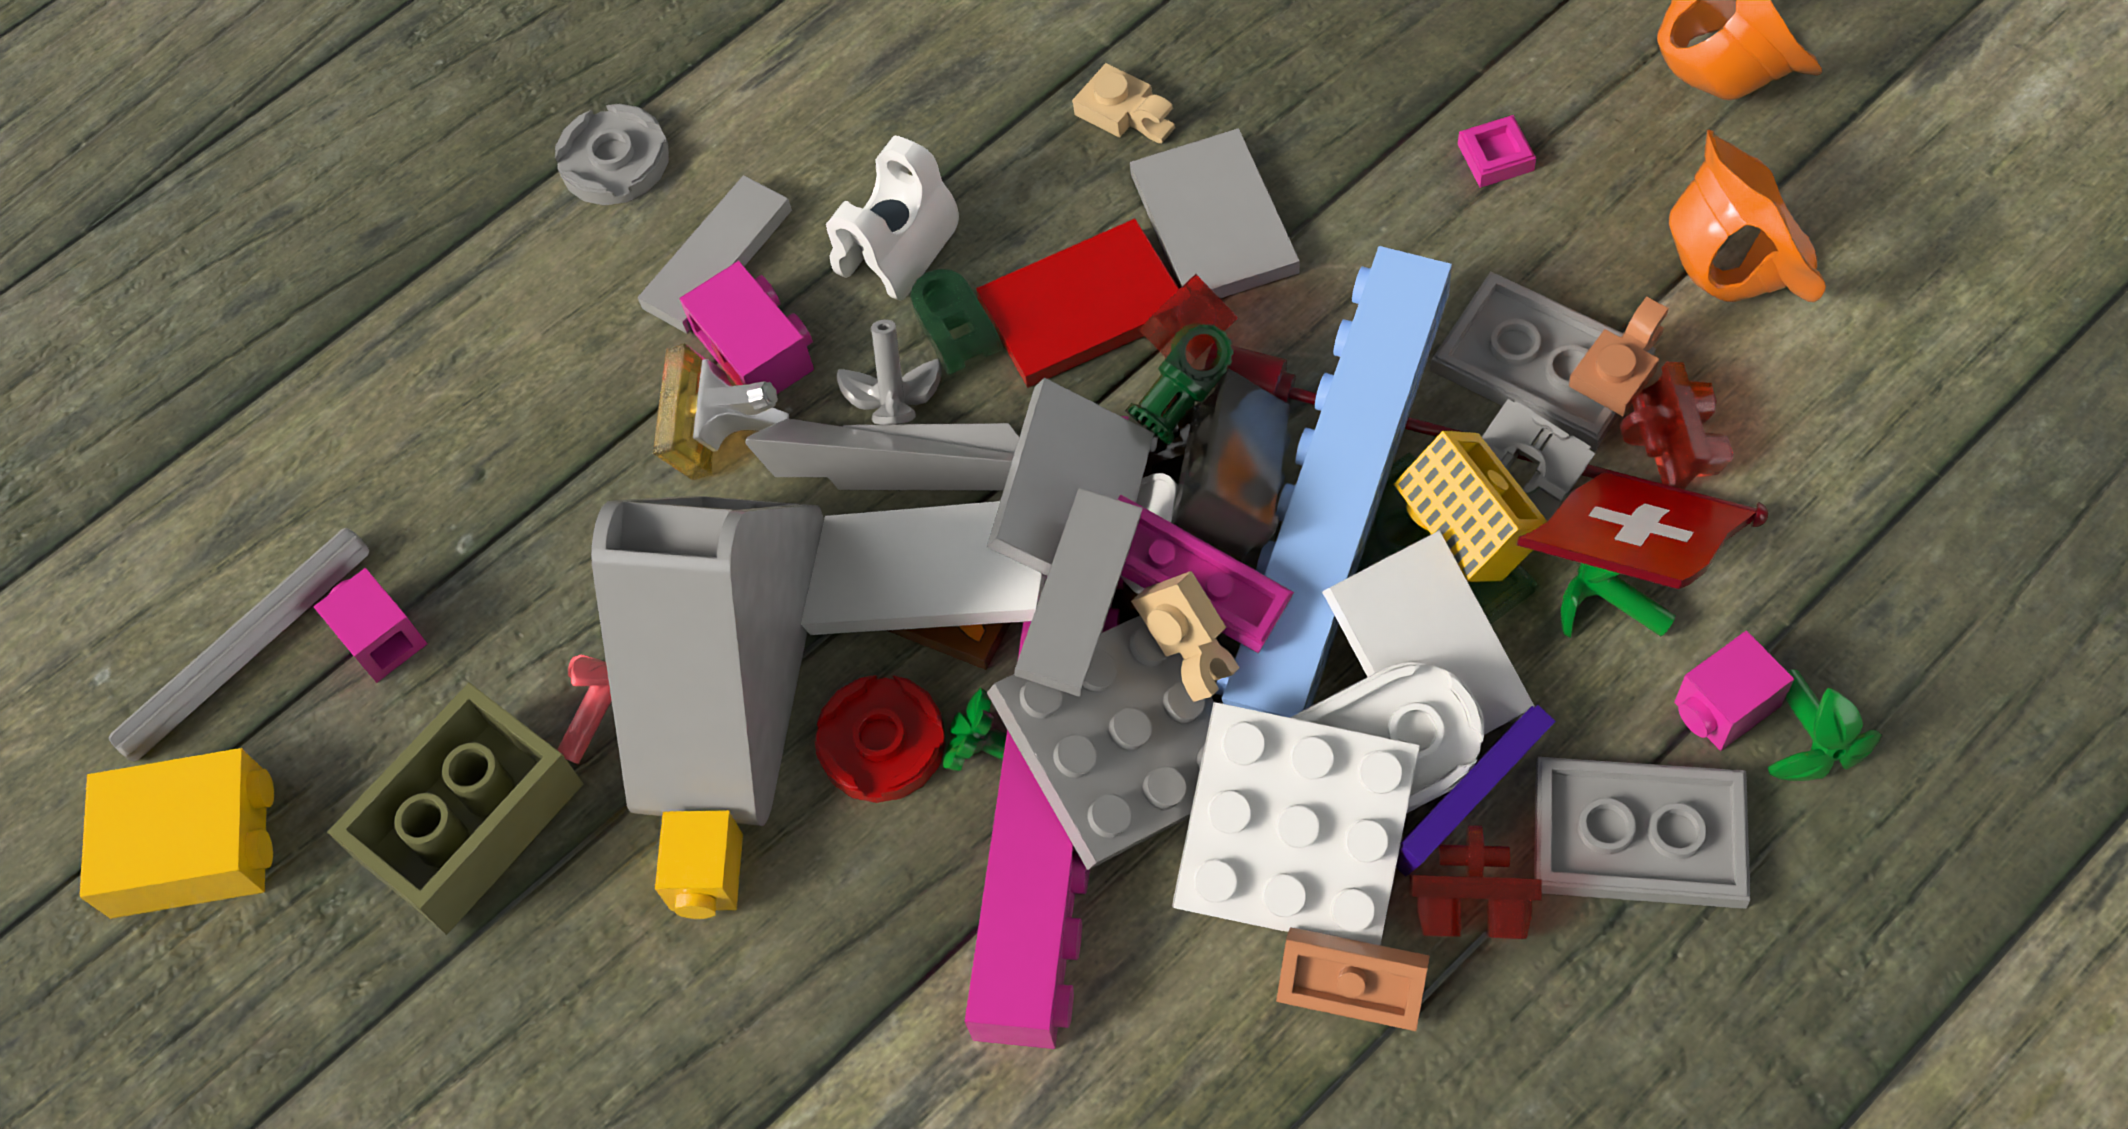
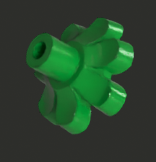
M979 688L971 697L966 710L967 716L957 712L950 724L949 732L957 735V737L950 741L943 760V767L946 769L960 771L966 758L969 759L973 754L979 753L980 750L1000 760L1003 759L1007 733L992 727L994 716L990 714L992 701L987 692L982 688Z

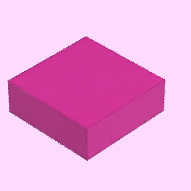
M1514 115L1459 131L1458 146L1480 188L1535 170L1536 156Z

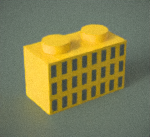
M1442 431L1394 483V486L1408 503L1406 509L1410 517L1420 527L1428 530L1430 534L1440 530L1467 582L1503 581L1533 551L1532 549L1517 546L1519 536L1530 533L1548 522L1479 433Z

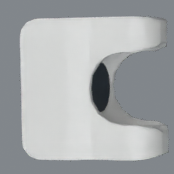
M893 136L875 159L876 183L872 196L866 206L862 209L848 201H844L827 222L826 227L833 247L830 253V263L836 274L845 278L850 277L863 259H865L867 265L881 278L887 294L901 301L908 296L954 233L959 221V212L952 194L942 182L934 156L926 148L900 136Z

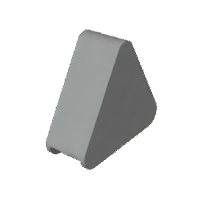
M678 496L612 500L606 502L601 508L593 533L591 560L627 807L631 813L662 816L665 811L729 810L737 824L763 826L767 822L774 800L807 637V631L801 625L824 523L822 511L818 505L707 496Z

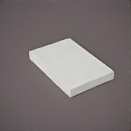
M1440 530L1322 592L1367 677L1389 666L1407 662L1435 665L1442 670L1445 669L1461 678L1477 698L1484 718V735L1525 713L1531 706L1535 707Z

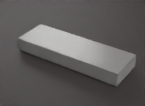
M743 175L637 297L642 309L688 334L691 326L679 298L738 260L745 267L792 211L789 199Z
M1082 488L1078 489L1019 655L1014 676L1080 697L1143 508Z

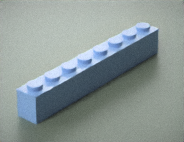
M1379 246L1372 267L1362 266L1360 268L1352 295V302L1358 304L1353 321L1342 320L1335 340L1333 354L1340 357L1334 375L1324 373L1318 387L1315 409L1321 411L1315 430L1307 427L1304 429L1298 445L1295 463L1301 465L1302 469L1296 485L1286 483L1279 499L1276 520L1283 523L1277 541H1265L1257 564V572L1293 591L1294 594L1259 654L1240 644L1235 659L1240 668L1233 675L1218 679L1216 682L1219 690L1215 694L1222 696L1223 704L1288 718L1313 706L1339 627V623L1322 592L1357 573L1449 296L1452 264Z

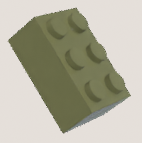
M468 682L327 833L355 860L447 935L584 784L558 750Z

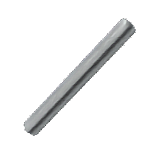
M348 528L341 529L110 733L109 740L111 744L126 759L132 762L139 760L369 554V549L365 542Z

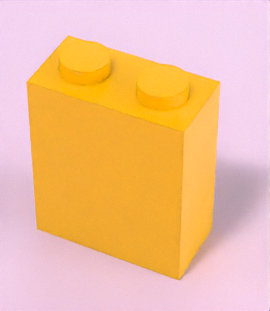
M242 748L87 774L80 898L112 919L264 893L265 868H269L273 861V846L271 838L266 831V810L274 802V786L269 772L263 769Z

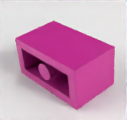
M739 260L679 298L692 331L737 386L763 381L771 382L772 386L776 389V394H778L814 370L807 346L812 344L813 340L806 326L795 313H791L786 317L778 308L780 300L763 275H759L754 279Z

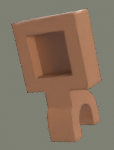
M1646 296L1634 313L1622 337L1604 329L1571 373L1569 387L1623 417L1657 371L1659 358L1648 353V351L1663 333L1664 327L1660 326V324L1667 316L1669 308Z

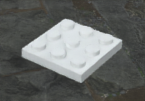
M1217 702L1213 703L1172 907L1288 932L1289 928L1292 927L1380 945L1420 745Z

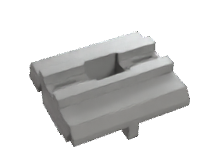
M1507 399L1482 436L1507 470H1509L1519 454L1539 465L1529 483H1526L1523 491L1547 521L1560 507L1595 455L1590 450L1591 446L1573 435L1570 436L1517 400L1513 402ZM1551 436L1550 440L1548 441V443L1546 444V446L1544 447V449L1541 451V449L1543 448V446L1545 445V443L1547 442V440H1548L1549 437Z

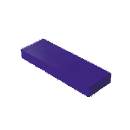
M1539 705L1535 708L1531 706L1478 760L1467 775L1400 843L1396 868L1407 877L1420 866L1556 721Z

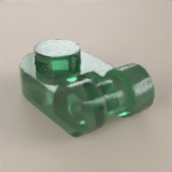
M936 269L926 272L916 280L912 286L910 296L916 319L948 375L965 368L964 361L981 353L988 357L1003 350L1000 337L968 282L959 273L950 269ZM967 323L971 332L954 340L949 331Z

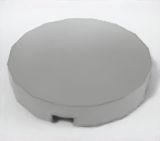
M620 103L606 105L608 111H602L595 115L592 110H589L579 115L563 130L555 146V159L558 163V171L568 190L584 202L599 205L626 203L647 193L662 178L669 162L668 142L656 118L640 107Z

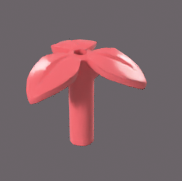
M578 655L570 660L568 676L571 678L573 686L590 687L557 748L565 759L576 764L580 763L612 701L606 662L585 655Z

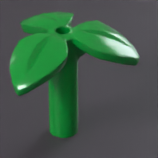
M1583 563L1580 564L1577 570L1578 575L1569 583L1562 600L1561 626L1564 635L1571 638L1575 614L1581 602L1588 596L1599 595L1660 637L1668 631L1676 618L1675 614L1619 578L1617 575L1620 573Z
M1787 670L1794 678V681L1785 700L1811 737L1812 747L1810 751L1793 754L1768 767L1769 774L1781 780L1810 781L1823 779L1830 772L1834 761L1839 760L1845 770L1863 761L1877 746L1882 738V734L1877 730H1869L1858 735L1863 727V721L1857 707L1849 699L1833 688H1827L1820 702L1798 670Z

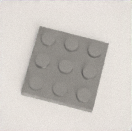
M1141 616L1101 633L1080 697L1014 676V674L994 683L987 692L1087 870L1189 818L1193 806L1214 701L1212 697L1193 702L1182 682L1181 667L1184 658L1180 652L1166 657Z

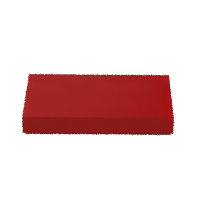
M1135 218L976 288L978 301L1027 388L1038 384L1043 378L1049 379L1189 316L1188 303Z

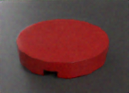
M876 675L859 678L837 690L821 709L817 721L816 756L830 782L851 798L873 803L902 799L923 787L940 766L946 746L944 722L941 712L930 694L910 679L893 676L894 679H877Z

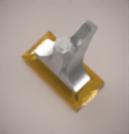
M683 343L666 349L653 454L691 480H696L712 475L714 451H718L721 443L728 435L741 430L761 431L780 421L789 419V414L773 408L778 398L776 389L772 386L771 382L763 381L749 385L732 386L726 372Z

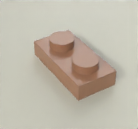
M1290 927L1285 943L1276 1002L1416 1031L1430 956Z

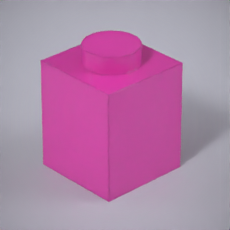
M366 568L351 579L336 585L327 597L313 606L376 683L428 644Z
M1746 630L1684 676L1674 703L1678 706L1679 714L1686 726L1695 735L1701 738L1707 737L1722 751L1781 707L1794 678Z

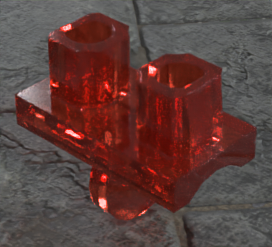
M1667 361L1661 368L1662 375L1660 379L1653 385L1643 389L1632 400L1634 412L1622 420L1620 429L1624 442L1634 446H1645L1647 456L1655 458L1662 484L1685 489L1696 477L1718 475L1732 461L1734 454L1728 436H1724L1722 433H1705L1703 424L1715 413L1717 399L1712 383L1689 380L1684 362Z
M1467 825L1465 845H1439V865L1465 866V876L1409 875V896L1417 897V913L1423 936L1461 937V898L1487 899V937L1527 939L1532 916V900L1542 901V879L1483 877L1484 867H1510V847L1484 846L1482 825Z

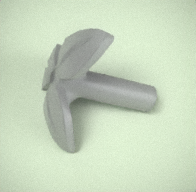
M879 320L871 326L877 378L856 371L838 369V385L844 397L857 408L863 410L878 408L872 414V421L875 424L894 425L907 423L916 417L915 411L908 405L926 403L937 390L942 375L941 362L939 359L926 362L902 377L896 324L891 320Z

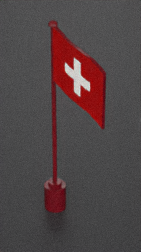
M1215 342L1211 346L1204 369L1208 368L1217 356ZM1231 345V348L1234 349L1233 355H1231L1232 363L1228 365L1227 371L1204 400L1207 403L1272 419L1276 408L1287 410L1291 399L1315 405L1317 393L1294 387L1296 375L1286 372L1287 359ZM1408 417L1405 426L1407 430L1437 437L1442 431L1464 432ZM1519 454L1517 459L1534 463L1523 455ZM1588 464L1581 475L1593 479L1572 491L1548 522L1530 533L1519 536L1517 546L1681 589L1706 573L1725 541L1751 522V527H1760L1765 524L1768 519V510L1760 502L1754 508Z

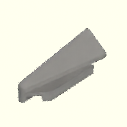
M785 419L748 436L745 443L774 477H828L838 490H1004L1019 436L1009 423L843 425L841 427L796 419Z

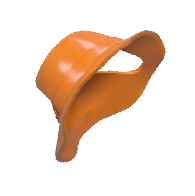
M1671 0V4L1657 33L1659 48L1673 73L1690 86L1723 100L1730 101L1742 98L1765 86L1772 80H1778L1793 71L1814 76L1822 74V68L1816 57L1797 42L1771 0ZM1718 31L1707 40L1687 47L1690 40Z
M1708 129L1704 154L1705 161L1696 172L1695 179L1685 189L1669 215V227L1681 263L1688 276L1702 290L1726 302H1737L1786 287L1803 300L1816 302L1823 296L1826 285L1823 276L1817 270L1815 249L1809 237L1800 229L1787 209L1772 171L1759 159L1741 151L1733 144L1716 136L1714 131ZM1746 225L1762 229L1738 268L1721 270L1714 266L1713 260L1728 236Z

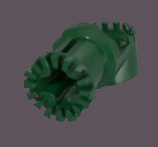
M1193 323L1184 326L1176 333L1171 343V352L1158 367L1161 374L1138 404L1131 403L1125 411L1140 425L1143 426L1145 424L1147 426L1145 429L1149 431L1152 429L1154 436L1170 445L1175 439L1174 428L1195 401L1202 403L1206 399L1209 392L1227 371L1228 365H1231V355H1233L1234 351L1231 348V339L1226 336L1227 334L1224 330L1214 325ZM1207 334L1216 343L1217 356L1208 368L1196 370L1187 362L1185 355L1186 347L1194 336Z

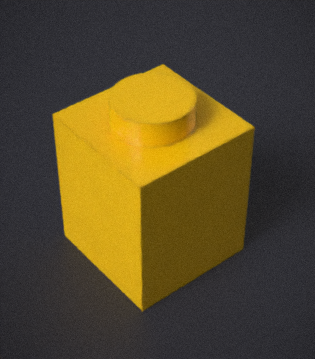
M729 810L665 811L662 814L655 890L668 908L681 917L707 919L715 916L716 910H737L743 833Z

